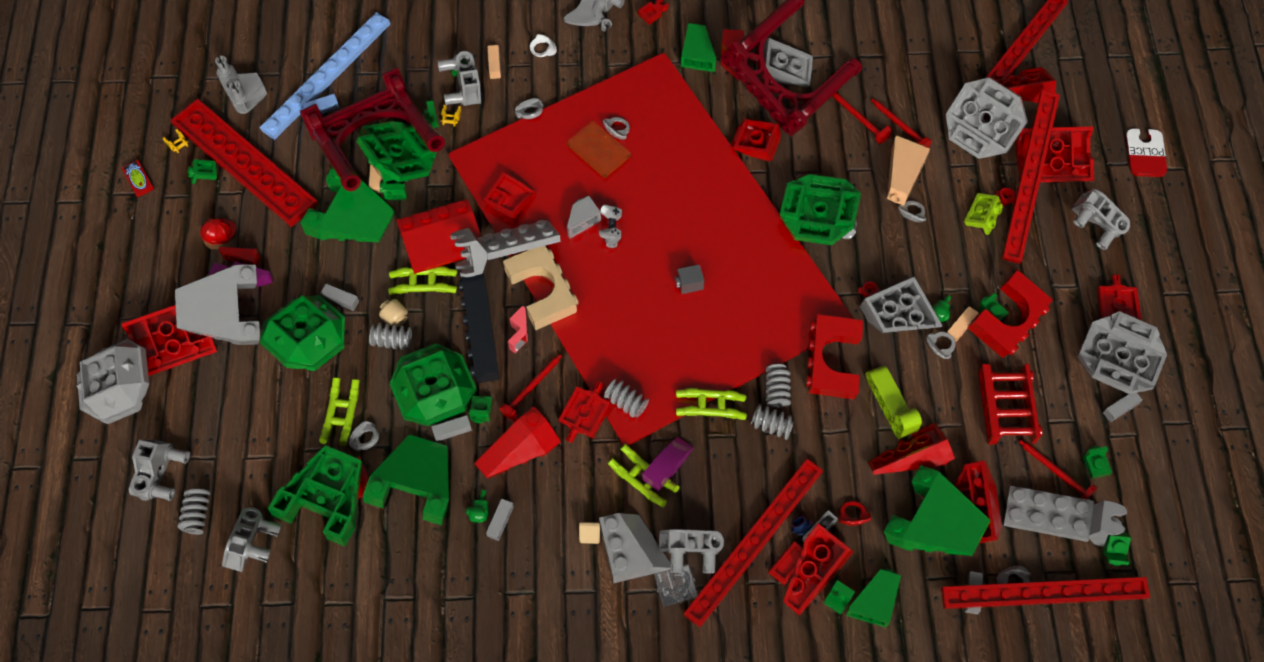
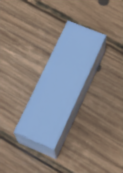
M335 94L303 103L304 109L316 104L322 114L340 109Z

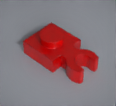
M657 0L656 4L649 2L638 10V15L650 25L662 17V12L669 9V4L661 5L663 0Z

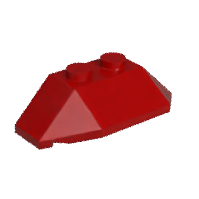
M985 460L965 464L954 486L990 519V523L979 543L998 540L1002 523L996 485Z

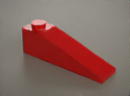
M1043 67L1023 70L1018 76L1008 75L1006 80H996L1021 96L1022 101L1038 103L1042 90L1056 93V80Z
M532 407L474 464L488 479L510 470L511 467L521 463L525 464L528 460L538 456H545L559 445L561 441L545 417L535 407Z
M933 423L913 433V437L908 441L901 440L897 443V448L886 450L869 461L868 465L873 474L877 475L919 469L920 465L928 468L946 465L949 461L954 460L955 457L948 439L938 425Z
M818 523L805 539L800 558H798L793 578H791L783 602L800 616L843 567L854 551Z

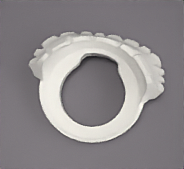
M537 34L530 44V50L536 57L552 56L557 51L552 39L543 34ZM547 42L549 44V47L543 53H536L534 51L538 43Z

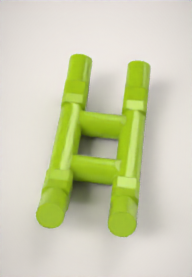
M440 266L414 274L412 268H398L389 272L390 278L409 276V285L400 284L389 288L388 292L390 295L431 291L456 293L457 286L436 283V275L456 277L457 269ZM417 275H428V284H417Z
M341 378L332 379L330 400L319 439L320 443L326 444L332 431V425L343 426L339 444L342 446L347 444L351 435L356 403L359 397L360 380L352 379L349 400L339 399ZM336 407L347 408L345 418L334 417Z
M698 388L676 390L677 398L698 397V406L676 408L677 416H720L745 420L747 417L745 412L731 408L725 409V399L745 402V394L732 390L721 391ZM706 397L718 398V408H706Z
M624 444L620 449L636 465L628 472L613 458L607 464L617 475L625 479L645 495L647 499L654 504L664 507L667 501L650 490L652 486L648 483L642 484L635 478L642 469L645 471L650 464L643 460L627 444ZM670 479L664 484L665 488L673 492L679 490V485Z

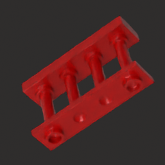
M982 364L978 371L988 445L997 444L1003 435H1030L1031 444H1036L1042 436V426L1038 423L1032 384L1034 374L1033 371H1030L1029 364L1024 365L1020 371L1021 373H994V371H991L990 364ZM1022 380L1023 391H997L994 389L993 383L994 381ZM997 399H1025L1026 409H999V407H996ZM1000 417H1027L1029 427L1002 428V426H999L998 419Z

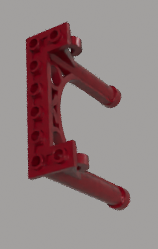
M804 0L784 1L741 41L734 42L720 56L723 63L733 71L735 77L741 80L747 90L757 98L759 104L765 107L771 117L782 126L783 131L789 134L790 137L808 124L807 119L853 76H857L862 71L861 63L855 58H849L816 91L808 94L791 92L774 80L765 65L763 56L764 43L771 33L804 6ZM756 45H758L756 54L749 53ZM747 59L756 61L758 70H752L747 64ZM760 73L762 74L760 77L762 82L756 77ZM771 92L774 94L779 93V95L775 98ZM782 97L791 100L792 109H787L782 104ZM807 100L803 105H801L798 108V101Z
M398 67L381 74L387 89L323 118L316 104L300 111L312 141L316 140L341 179L340 182L346 191L358 189L361 179L341 151V147L351 132L368 122L388 117L402 118L411 124L430 151L438 152L445 145L442 135L435 131L408 95Z

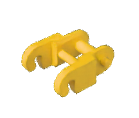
M443 105L441 113L442 125L450 123L456 126L460 120L461 106H458L457 112H455V115L446 114L447 106ZM447 117H454L453 120H448V119H446V118H447Z
M176 129L175 131L179 139L173 143L166 140L165 137L162 139L171 150L179 153V149L184 146L188 147V141ZM179 141H182L181 144H179L178 146H175L176 143H178Z

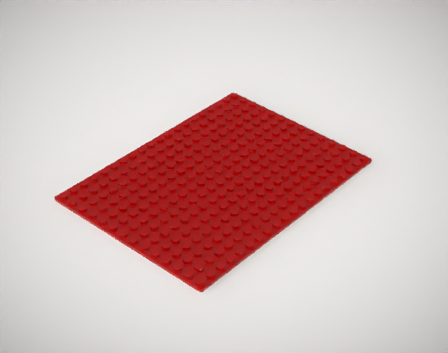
M665 53L659 54L544 108L538 117L520 119L449 153L451 162L494 233L501 232L504 229L518 228L524 224H534L539 220H548L559 233L561 242L545 246L547 250L551 249L554 255L553 261L555 264H559L562 270L561 276L563 279H567L570 285L569 291L571 295L575 294L578 304L576 305V313L551 323L552 329L590 391L593 390L597 381L603 383L604 386L599 395L602 399H605V391L611 382L617 378V384L622 380L624 381L623 388L630 385L629 392L636 389V397L643 394L642 401L649 398L647 407L639 417H631L630 412H623V408H618L617 403L612 404L606 418L623 445L627 444L629 446L682 418L683 416L676 415V408L698 406V397L677 398L676 390L686 388L721 391L734 390L766 373V367L773 364H783L809 350V340L813 337V332H810V324L812 320L814 321L817 314L854 319L801 243L793 238L781 220L777 209ZM614 117L626 120L630 126L627 138L621 140L611 135L606 130L603 120ZM619 121L613 122L611 126L616 131L626 128L625 124ZM503 172L520 181L536 193V196L523 207L515 219L485 205L483 199ZM589 196L599 210L603 205L622 209V216L616 221V228L621 231V239L617 243V247H607L605 239L599 236V230L609 228V219L602 214L599 223L572 238L568 237L567 225L572 206L577 200ZM522 252L510 254V255H508V256H509V258H511V257H513V256H515V255H518V254H520V253H522ZM700 265L704 278V289L681 294L680 287H676L674 279L677 276V269ZM532 276L523 280L536 302L548 297L555 287L551 280L543 276ZM706 397V404L717 398Z

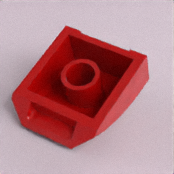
M744 119L736 130L731 147L748 156L772 161L780 143L781 131L779 124Z

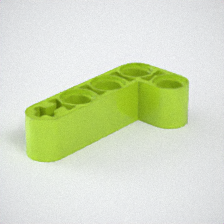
M883 365L867 371V382L896 437L900 439L918 432L922 424L921 416L916 408L909 409L888 368Z

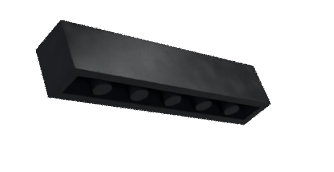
M483 271L480 275L461 277L462 280L458 281L460 292L464 293V297H461L462 309L466 308V314H463L464 325H468L469 331H465L466 340L471 343V348H468L469 360L473 359V365L470 366L471 376L476 377L477 383L500 380Z

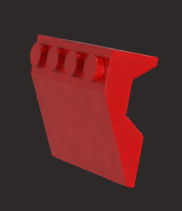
M1093 126L1052 128L1040 183L1094 181V159L1090 153V138ZM1023 128L1015 140V152L1020 178L1032 128Z
M468 199L396 220L414 274L466 259V257H461L460 253L465 248L455 246L454 242L457 239H451L450 235L452 233L469 228L477 238L481 237Z
M176 305L122 323V327L128 334L129 339L146 349L148 376L218 352L213 337L177 329Z

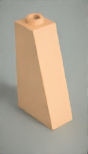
M896 135L891 149L887 199L903 206L905 205L927 159L930 148Z

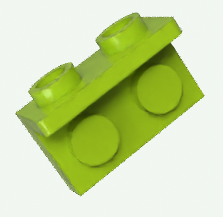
M977 193L965 218V225L983 228L985 234L989 235L991 230L995 228L998 215L1002 213L1003 206L1000 203L999 196Z

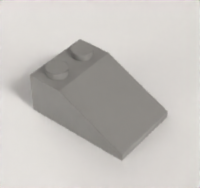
M768 38L764 43L763 56L765 65L778 84L809 87L813 56ZM760 73L756 77L761 79L762 74Z

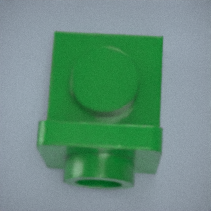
M433 100L427 101V109H424L425 113L422 114L433 128L439 127Z
M193 159L192 165L188 166L187 171L188 177H191V184H195L197 179L216 180V161Z
M389 181L380 182V193L384 194L385 200H407L405 184H389Z
M996 293L990 297L988 295L980 301L981 306L978 312L981 313L986 309L1001 322L1008 316L1009 312L996 301L998 296Z
M472 396L471 410H469L471 421L476 423L490 422L492 397Z
M1097 445L1090 447L1083 456L1091 479L1108 476L1112 473L1105 455L1108 451L1107 446L1100 447Z
M1129 533L1108 534L1103 551L1108 563L1116 566L1129 565L1130 560L1127 557L1131 541Z
M837 580L825 599L824 604L838 614H842L855 591Z

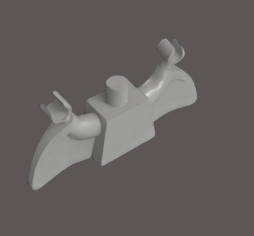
M581 0L579 6L564 17V22L577 26L601 24V30L606 31L604 25H608L611 28L612 22L609 19H605L602 12H608L613 5L621 8L625 0Z

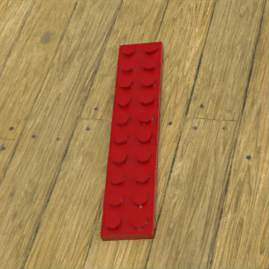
M196 99L170 120L172 125L216 161L218 165L290 227L301 220L309 208L313 209L318 205L314 197L199 99Z

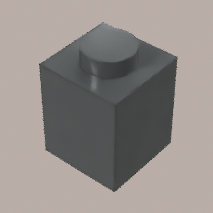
M700 265L677 269V276L674 279L676 287H680L681 294L704 289V278Z

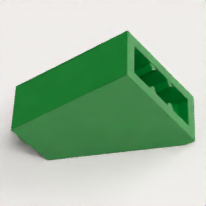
M688 23L681 56V67L715 72L716 56L706 26Z
M880 569L849 606L846 616L887 628L891 621L901 575L896 574L891 569Z

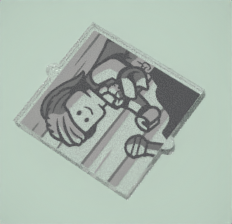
M689 564L683 565L684 573H670L671 569L654 573L658 587L656 591L660 594L663 607L695 599L698 596L694 584L695 578L692 577Z

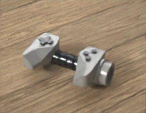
M603 205L600 208V212L609 219V228L599 230V236L605 239L607 247L614 248L617 247V243L621 239V231L616 228V221L621 218L622 209Z

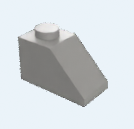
M589 196L577 200L572 206L567 225L569 238L576 236L601 221V212Z

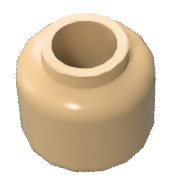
M386 300L381 304L379 316L386 324H389V327L396 325L398 328L407 321L408 310L398 300Z

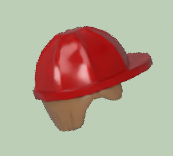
M217 217L208 219L200 228V236L204 244L210 249H219L224 243L230 241L236 233V225L232 221Z

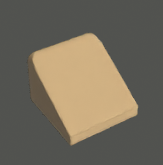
M579 523L580 543H600V523Z

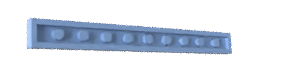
M376 12L260 127L261 131L275 140L300 115V111L304 109L303 103L315 100L390 25V21Z

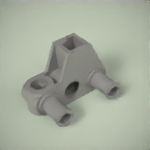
M462 51L454 55L453 59L437 60L439 72L455 69L459 81L460 91L458 93L444 94L445 106L461 103L463 106L481 104L479 76L475 68L472 52ZM463 60L468 61V63H467L466 65H464V64L461 63V62H462Z
M220 56L221 61L217 57L215 59V63L218 66L216 74L230 101L238 113H248L267 95L260 77L257 73L237 74L233 65L228 64L225 56Z
M1091 189L1081 194L1072 207V210L1078 215L1073 221L1076 226L1084 228L1089 221L1099 225L1104 230L1103 235L1096 243L1102 250H1107L1114 238L1125 234L1130 228L1129 218L1106 195L1096 189Z
M154 439L139 440L132 455L135 473L129 486V494L145 501L152 500L155 497L172 501L175 489L160 486L161 480L170 460L187 464L190 452L175 449L171 443Z
M248 507L242 509L228 539L222 566L243 572L248 557L267 563L271 550L253 545L254 539L259 532L278 537L282 524L264 520L262 513L256 508Z
M660 531L659 552L671 553L670 573H684L683 554L685 552H701L703 554V573H716V554L720 552L724 545V539L720 531Z

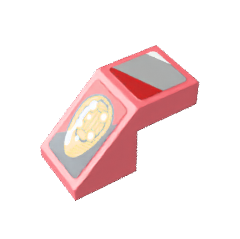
M524 306L510 318L511 327L517 331L508 340L509 349L514 353L528 341L527 314Z

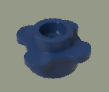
M799 516L793 520L791 532L802 536L813 526V521H808L805 516Z

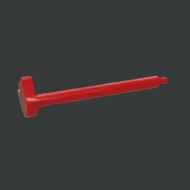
M838 93L833 95L835 100L876 135L875 141L878 144L884 143L891 137L892 129L888 125L880 131Z
M875 99L871 100L876 108L917 141L919 145L929 148L932 143L931 139L928 137L923 139L883 104Z
M559 354L556 358L554 357L509 405L503 404L499 408L501 413L515 423L518 420V415L514 408L559 363L562 356Z
M1022 440L1019 441L1023 446L1022 448L1082 495L1081 499L1088 500L1098 489L1097 486L1092 484L1086 490L1030 444Z

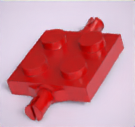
M1119 274L1112 275L1113 285L1098 287L1100 319L1117 312H1122L1142 321L1137 287L1121 285Z
M597 381L592 391L584 390L578 386L575 388L558 419L560 423L571 429L565 439L566 441L573 443L577 434H584L594 439L612 406L611 402L602 399L599 395L604 386L603 383Z

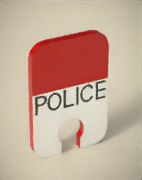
M1140 129L1128 130L1126 142L1131 173L1135 176L1163 177L1167 172V163L1162 133L1158 130L1148 129L1150 142L1145 143L1139 139Z

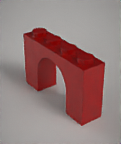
M1019 270L1006 280L1000 290L1018 305L1021 311L1020 325H1005L988 310L984 309L967 327L1002 358L1008 354L1013 355L1019 348L1017 346L1019 341L1023 342L1029 336L1027 331L1030 328L1036 327L1040 322L1038 318L1040 315L1044 316L1051 307L1048 305L1053 300Z
M817 314L814 321L812 320L810 324V332H813V337L810 338L808 347L811 350V357H808L807 368H810V375L806 377V387H809L808 393L855 399L859 394L860 375L840 373L830 369L824 362L822 350L825 345L832 342L858 345L862 339L863 320Z

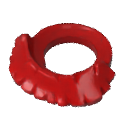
M849 501L842 505L840 515L837 518L840 523L848 526H857L870 521L872 516L861 503ZM850 505L859 507L861 510L860 518L850 519L845 513L846 507Z

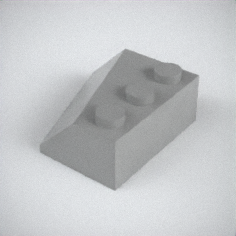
M915 277L865 298L860 305L868 323L882 333L942 327Z
M617 513L599 518L613 583L671 570L670 561L664 552H659L658 543L639 515Z

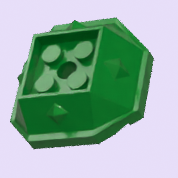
M394 121L363 126L356 141L367 158L368 163L373 166L384 182L392 180L407 182L408 180L428 176L437 153L427 148L411 125Z
M809 174L796 181L793 180L787 183L780 210V218L795 240L833 245L854 229L861 193L846 179Z
M302 295L281 307L280 310L263 322L259 341L286 368L316 371L345 348L346 320L338 310L320 295Z
M437 343L400 357L390 381V387L403 419L425 426L433 425L465 412L472 400V396L477 392L463 356ZM432 380L436 381L435 384L428 385V382Z

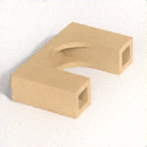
M546 246L527 250L503 261L504 270L512 285L532 276H543L551 280L555 286L548 297L526 306L527 315L535 330L577 312L576 305L578 300L575 294L571 295L567 279L562 278V270L558 263H554V255L551 249L547 250Z

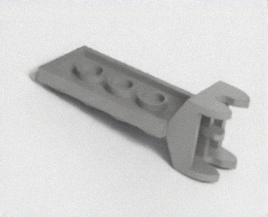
M539 220L530 225H520L514 229H504L501 232L485 234L479 238L469 228L456 231L450 235L451 239H457L454 242L455 246L465 248L460 253L461 257H466L467 260L456 264V269H464L460 272L461 277L482 274L487 259L491 260L561 242L559 233L548 220Z
M1010 486L1004 526L1086 542L1090 539L1094 545L1105 547L1108 534L1118 535L1125 530L1121 521L1113 516H1123L1127 514V510L1124 506L1115 502L1104 500L1094 504L1092 500Z

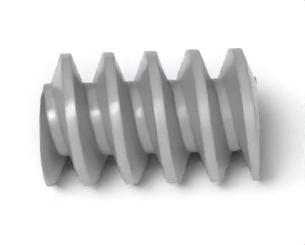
M378 323L377 327L371 326L369 335L371 346L377 344L378 347H383L385 345L386 348L392 346L393 349H398L400 347L401 350L410 348L412 341L411 327L405 332L404 326H401L399 331H397L396 325H393L391 330L389 329V324H386L384 329H382L381 323Z
M773 364L766 367V401L769 407L780 408L791 405V401L788 400L791 394L787 392L791 389L787 385L791 382V379L787 378L791 373L785 370L786 366L783 364Z
M615 378L605 391V399H611L612 404L617 403V407L623 408L625 413L630 412L631 417H639L647 407L649 398L642 401L643 394L636 397V389L629 392L630 385L623 388L624 381L622 380L617 384V378Z
M761 404L757 406L751 424L754 422L755 429L762 425L763 432L769 427V434H773L777 430V437L784 433L785 440L789 438L794 424L791 415L784 419V413L781 412L779 416H776L775 409L770 414L769 407H766L763 411L761 410Z
M190 489L184 492L183 496L185 499L182 500L183 507L180 510L182 514L179 516L181 522L177 526L181 531L195 535L204 533L203 530L198 528L205 526V523L201 522L200 519H206L207 517L201 511L208 510V507L203 506V504L209 503V499L204 498V496L211 494L209 491Z

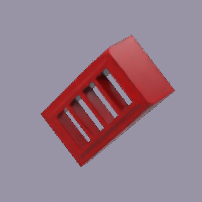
M219 247V252L225 260L236 261L246 265H256V268L260 266L261 257L257 249Z

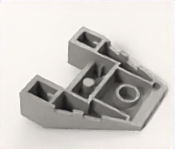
M235 265L175 289L177 329L206 335L236 345L258 344L260 340L259 321L239 322L237 289L256 287V265Z

